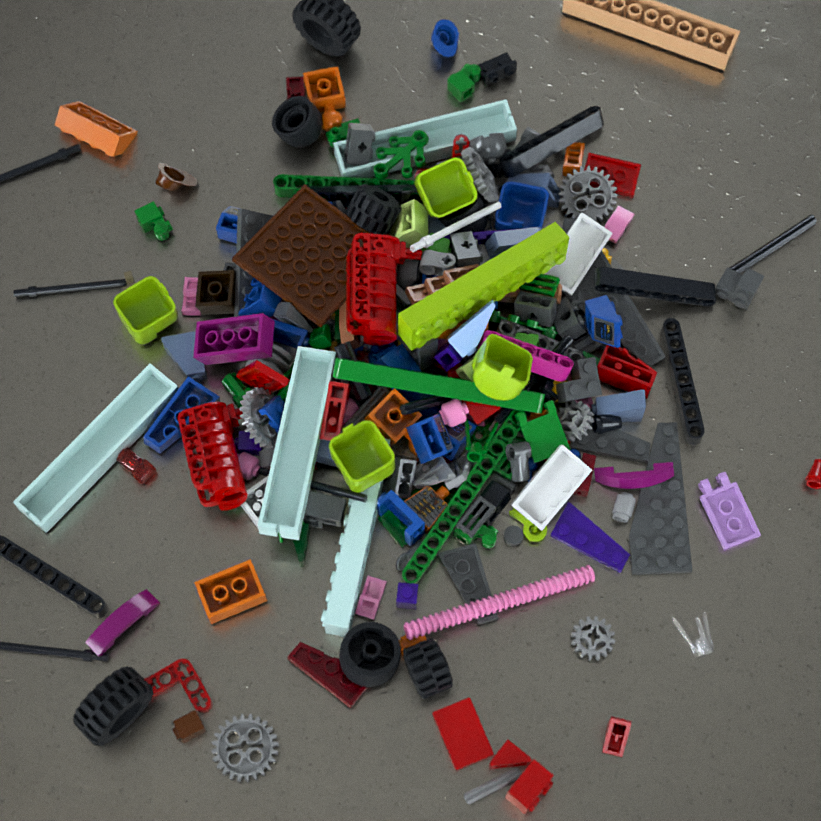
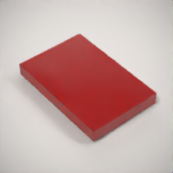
M588 153L584 171L587 170L588 166H590L591 171L597 167L598 173L604 170L603 176L609 174L608 181L614 180V184L611 187H617V190L613 193L631 198L634 197L641 164ZM591 182L590 186L592 188H598L599 184L597 182Z
M258 360L239 370L236 375L238 379L253 388L263 387L264 390L268 389L269 394L287 386L290 381Z
M470 697L432 712L455 771L494 756Z

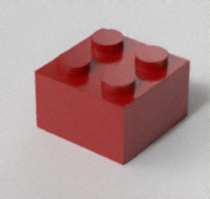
M533 759L508 790L505 798L524 814L528 810L532 812L541 800L538 797L541 794L545 796L552 788L554 775Z

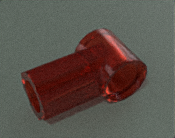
M128 447L123 449L116 459L142 485L157 471L149 461L141 459Z

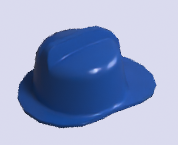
M439 20L431 34L432 44L437 52L445 57H452L456 54L459 38L458 29L450 20Z

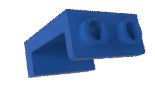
M274 320L273 341L296 349L298 346L312 348L309 343L308 330Z
M392 489L388 493L384 492L377 499L378 515L381 517L390 510L407 527L405 530V542L410 547L414 545L425 534V522Z

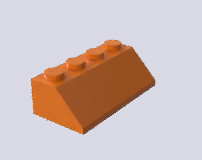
M81 101L61 105L55 122V126L59 127L62 132L74 135L77 140L85 141L91 147L100 149L111 157L123 154L138 133L135 129Z

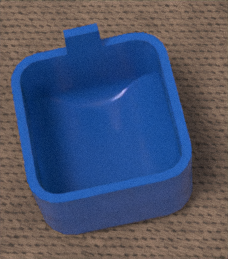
M509 181L503 184L499 197L502 207L496 210L495 229L543 228L549 199L548 191L542 187Z

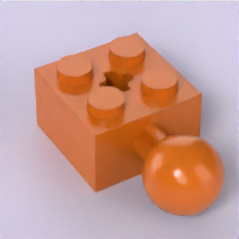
M338 66L303 73L307 98L320 113L324 112L322 114V128L328 132L333 127H341L343 118L336 109L346 108Z
M394 388L364 419L372 421L384 438L391 439V446L404 436L409 441L408 447L410 452L417 456L406 427L415 424L422 414L418 411L402 415L399 408L401 405L409 403V401ZM395 414V420H391L390 415Z

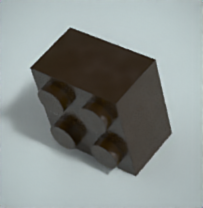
M235 270L202 271L198 273L195 307L203 315L234 314Z

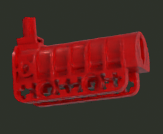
M357 233L353 237L351 248L346 257V329L350 334L364 336V344L386 345L397 339L396 267L397 264H403L405 259L421 260V249L412 252L410 248H406V242H400L398 238L390 235ZM359 239H362V242H364L363 247H360ZM354 320L357 321V329H354L352 325Z
M210 402L185 409L178 414V422L193 485L197 489L199 500L204 507L219 505L221 511L239 507L246 501L248 496L232 435L234 432L233 427L240 426L238 420L242 419L240 415L243 412L239 408L235 409L233 403L226 405L224 402ZM186 416H189V425L186 424ZM195 448H196L197 454H193V450H194ZM198 462H202L203 464L200 468ZM205 491L209 492L210 500H206Z

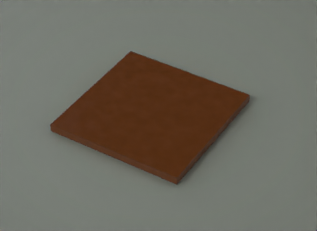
M304 185L232 257V261L283 300L290 302L300 313L321 328L346 301V257L351 248L353 237L357 233L370 232L355 224L346 214ZM359 239L360 247H363L364 242H362V239Z

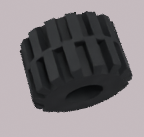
M363 184L357 188L346 212L348 217L361 228L375 234L386 235L389 234L402 207L386 191Z
M432 637L403 649V657L416 690L423 699L453 687L448 662L439 645Z

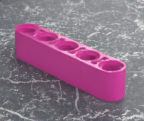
M491 330L484 332L478 346L479 350L488 335L496 334L531 353L533 357L531 372L560 382L566 381L574 365L573 361L564 355Z

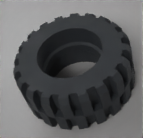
M301 0L294 8L292 15L293 23L296 24L295 27L300 32V35L309 44H312L315 49L322 51L324 54L336 57L344 55L360 36L361 25L359 19L356 18L355 12L351 10L348 4L343 2L344 0Z
M121 667L104 678L101 683H98L87 694V697L82 700L73 715L74 725L93 745L102 746L105 743L107 744L124 732L143 713V710L147 708L148 703L152 700L153 688L133 667Z

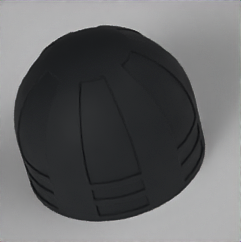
M294 96L287 99L277 108L273 115L272 128L283 141L294 147H306L316 141L321 134L322 116L314 104L304 96Z
M477 191L478 195L475 202L438 219L445 227H448L487 206ZM489 214L453 233L483 232L488 224Z

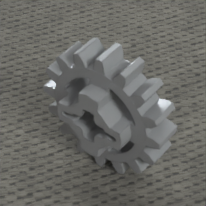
M575 400L572 401L571 405L566 402L565 408L559 407L561 412L557 413L566 439L574 442L575 438L582 440L581 435L583 434L587 436V429L592 430L590 423H594L592 418L594 414L590 408L582 401L577 403Z
M587 616L586 622L580 619V626H574L573 629L576 632H572L571 637L575 639L572 640L571 645H577L575 652L581 651V658L587 655L588 661H591L592 657L595 656L598 661L600 655L607 657V651H612L613 647L611 645L615 643V640L611 637L615 635V632L609 631L611 624L604 625L605 619L599 622L598 616H595L594 620ZM591 626L588 631L581 632L584 628ZM594 631V636L596 640L592 646V641L590 637ZM605 645L602 649L595 651L598 646Z

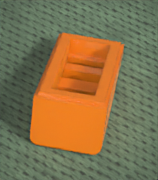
M575 142L566 147L563 176L567 177L568 173L573 175V169H576L577 172L580 171L585 143Z

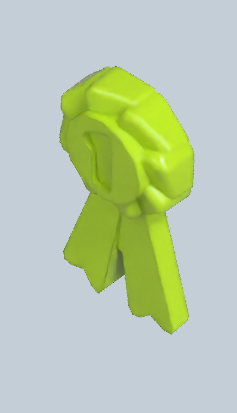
M515 508L509 511L510 516L524 525L523 534L530 542H540L546 537L547 525L541 531Z

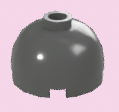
M491 133L489 137H483L482 135L469 141L470 147L481 156L487 165L497 163V159L503 156L506 150V140L503 133Z
M405 259L403 264H398L396 269L397 285L404 291H406V287L422 284L423 273L419 271L421 260Z

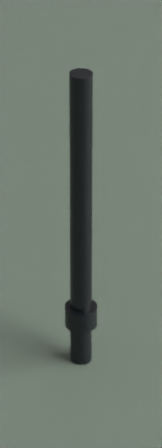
M76 144L66 149H58L56 153L0 174V182L58 159H66L68 155L81 151L79 144Z
M126 279L38 288L37 286H29L28 289L14 290V297L29 296L31 298L42 294L127 286Z
M260 467L259 474L269 476L270 469ZM313 480L311 482L310 488L361 502H366L368 498L366 494Z
M0 642V650L79 658L87 662H92L93 660L109 661L108 653H103L98 657L91 649L81 651Z

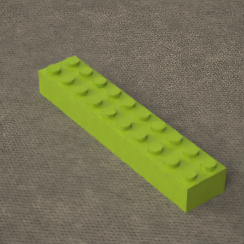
M554 222L398 313L399 337L411 351L421 348L432 338H438L442 332L447 329H453L459 322L472 317L474 313L478 312L492 299L494 302L500 301L506 294L515 292L526 282L530 283L538 275L547 273L553 266L562 264L566 259L569 236Z

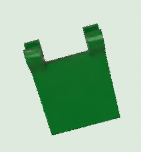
M553 400L543 404L547 414L536 419L527 421L524 411L515 414L524 439L531 446V457L534 463L549 458L559 445H564L568 450H571L556 413Z

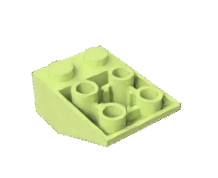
M415 199L401 205L402 210L389 234H386L398 238L400 242H406V248H410V245L428 235V213L425 206Z

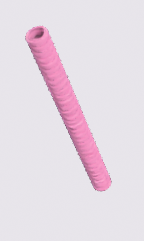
M586 565L585 568L580 567V569L576 568L574 571H568V573L563 572L562 575L557 574V577L552 576L551 579L546 578L545 581L541 579L539 582L535 581L534 584L529 583L528 586L517 587L516 590L513 588L510 592L506 590L505 593L500 592L499 595L494 594L493 597L488 596L487 599L482 598L481 601L476 600L475 603L471 601L469 605L465 603L464 606L459 605L458 608L452 607V610L446 609V612L440 611V614L434 613V616L430 614L427 618L425 616L422 617L421 620L417 618L415 622L414 620H411L410 623L405 622L404 631L407 638L412 640L413 637L418 638L419 635L424 636L425 633L430 634L431 631L435 633L437 629L441 631L443 628H449V626L454 627L455 624L460 625L461 622L466 623L467 620L472 621L473 618L478 619V616L482 618L485 614L487 616L490 615L491 612L494 614L496 611L501 612L502 609L507 610L508 607L513 608L514 605L519 606L520 603L523 605L525 601L529 603L531 600H537V598L542 599L543 596L548 597L549 594L554 595V592L560 593V590L564 592L566 588L570 590L572 587L576 588L577 585L588 584L589 581L592 583L595 581V574L592 567Z

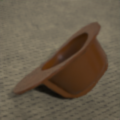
M165 163L158 164V169L160 170L156 178L158 186L169 191H175L183 185L190 187L197 185L196 178L190 173Z

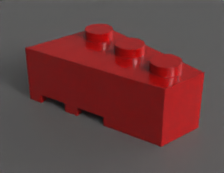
M606 345L597 365L599 380L627 392L645 390V399H647L658 372L639 358L635 359L628 353L627 349Z

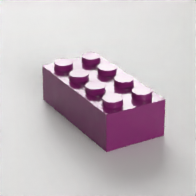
M263 313L199 321L196 323L193 358L205 365L271 358L275 321Z

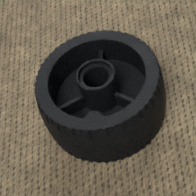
M365 622L352 627L343 638L339 652L342 671L351 682L362 687H375L388 682L397 671L401 659V646L398 637L389 627L378 622ZM366 651H372L375 654L370 655Z

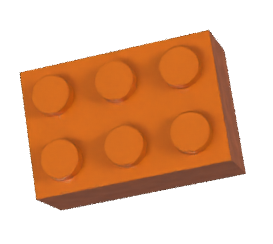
M251 559L194 582L211 624L267 602Z

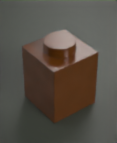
M196 710L173 721L175 727L172 730L177 740L181 738L184 743L207 732Z

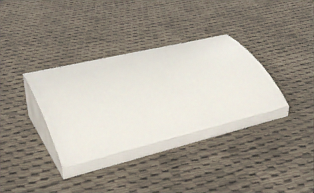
M581 212L567 232L569 243L565 261L560 265L550 268L545 275L558 277L560 279L559 283L562 285V291L572 296L613 233Z
M559 445L510 505L542 531L591 473L592 469L564 445Z

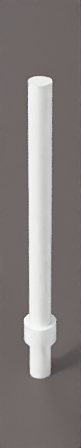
M497 201L432 235L422 237L420 241L410 245V250L415 252L423 247L428 248L432 246L433 242L502 207L501 203Z

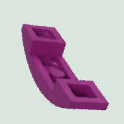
M673 462L654 463V470L614 473L613 466L594 468L596 482L614 488L636 489L653 486L674 476Z
M147 589L141 591L107 617L85 642L86 645L100 657L114 645V640L142 615L147 616L160 602Z

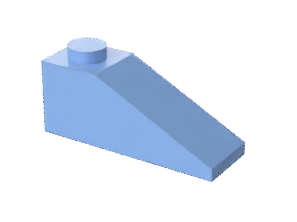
M493 299L448 336V341L462 358L466 355H472L477 350L476 346H478L495 308Z

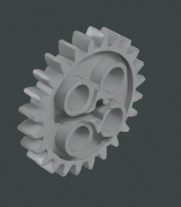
M471 147L461 151L463 162L468 172L470 171L474 180L473 183L480 194L490 203L499 200L500 195L495 184V178L488 167L485 166L481 156Z
M582 166L579 172L573 169V175L568 173V180L563 179L562 183L564 185L559 187L563 192L558 193V197L562 198L559 200V204H564L561 210H567L566 217L572 215V218H577L582 212L594 221L598 219L602 222V216L608 218L609 213L607 211L613 212L614 208L612 206H616L617 203L613 199H616L618 194L613 193L617 190V187H611L614 184V180L608 181L610 175L603 176L604 170L598 173L597 167L591 171L590 166L585 171ZM597 182L599 187L592 188L590 183ZM579 186L581 191L574 192L572 187ZM585 193H588V195H591V197L588 198L587 196H584V195H585ZM601 199L604 204L596 205L594 200ZM583 203L586 208L578 209L576 204Z
M256 387L247 391L242 396L244 400L240 401L242 407L239 410L243 414L240 417L244 419L242 425L247 427L245 432H250L249 438H255L254 443H259L260 448L265 447L267 450L275 448L278 434L268 424L269 417L266 414L261 415L259 410L274 397V393L269 394L268 389L264 390L263 387Z
M241 714L240 720L233 716L232 723L225 720L227 726H219L222 731L221 734L214 733L218 741L211 742L214 746H217V748L211 750L213 754H217L213 761H220L216 766L217 769L224 768L222 771L224 776L230 773V780L237 776L238 782H241L242 778L245 777L247 783H249L250 776L258 780V773L265 776V768L271 771L269 763H276L272 755L279 754L277 750H274L275 747L279 746V743L273 742L277 735H270L274 730L273 727L266 728L268 724L266 720L260 723V716L253 720L252 714L248 716V719H245L244 715ZM253 732L260 733V737L256 741L249 739L250 734ZM237 734L239 735L238 742L230 743V736ZM244 744L251 747L247 748V752H243L242 749L227 751L228 748H243ZM260 744H263V745H264L262 748H256V747H254V746H258V745H260ZM256 752L261 753L262 757L258 762L251 761L252 754ZM233 755L241 756L238 764L230 763Z

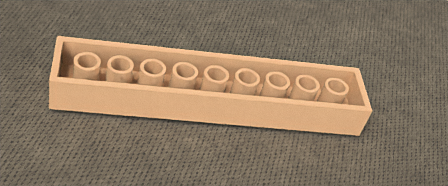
M563 0L562 12L725 70L740 34L739 30L655 0Z

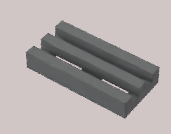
M479 496L456 524V528L461 529L464 534H468L472 539L496 509V506L482 496ZM481 502L484 503L482 507L478 510V512L474 515V517L470 520V522L466 525V527L463 526L465 521L469 518V516L473 513L477 506ZM488 506L489 509L487 510V512L483 515V517L472 529V531H470L469 529L471 528V526L475 523V521L479 518V516Z

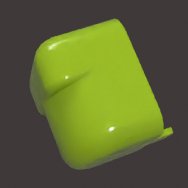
M456 157L421 172L414 181L428 215L435 219L444 217L472 204L478 195L470 171L468 172L464 162Z
M153 276L145 277L117 294L113 300L120 320L139 344L144 345L156 339L157 333L175 323L178 318L176 305L169 296L167 289Z
M496 334L488 335L473 358L472 368L474 370L473 380L475 386L489 398L501 401L514 399L529 382L533 361L531 353Z
M365 420L355 426L351 423L343 428V433L334 437L329 443L330 455L341 471L348 487L353 492L365 491L389 477L395 470V455L372 421Z

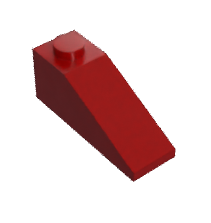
M329 381L320 433L321 440L331 441L342 433L351 389L349 384Z

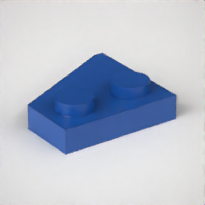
M280 395L273 397L259 410L261 415L266 414L269 417L268 424L275 429L277 434L285 405Z

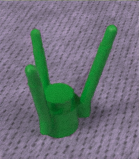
M466 420L465 449L468 450L467 459L469 461L480 462L482 460L483 454L487 453V448L497 430L498 422L494 424L484 446H482L479 442H470L469 422Z

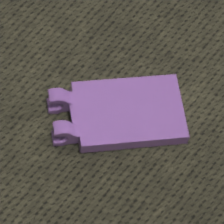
M722 472L715 477L720 485L719 487L712 489L708 479L700 481L698 486L704 494L699 497L724 551L761 536L737 483L731 484L726 472Z

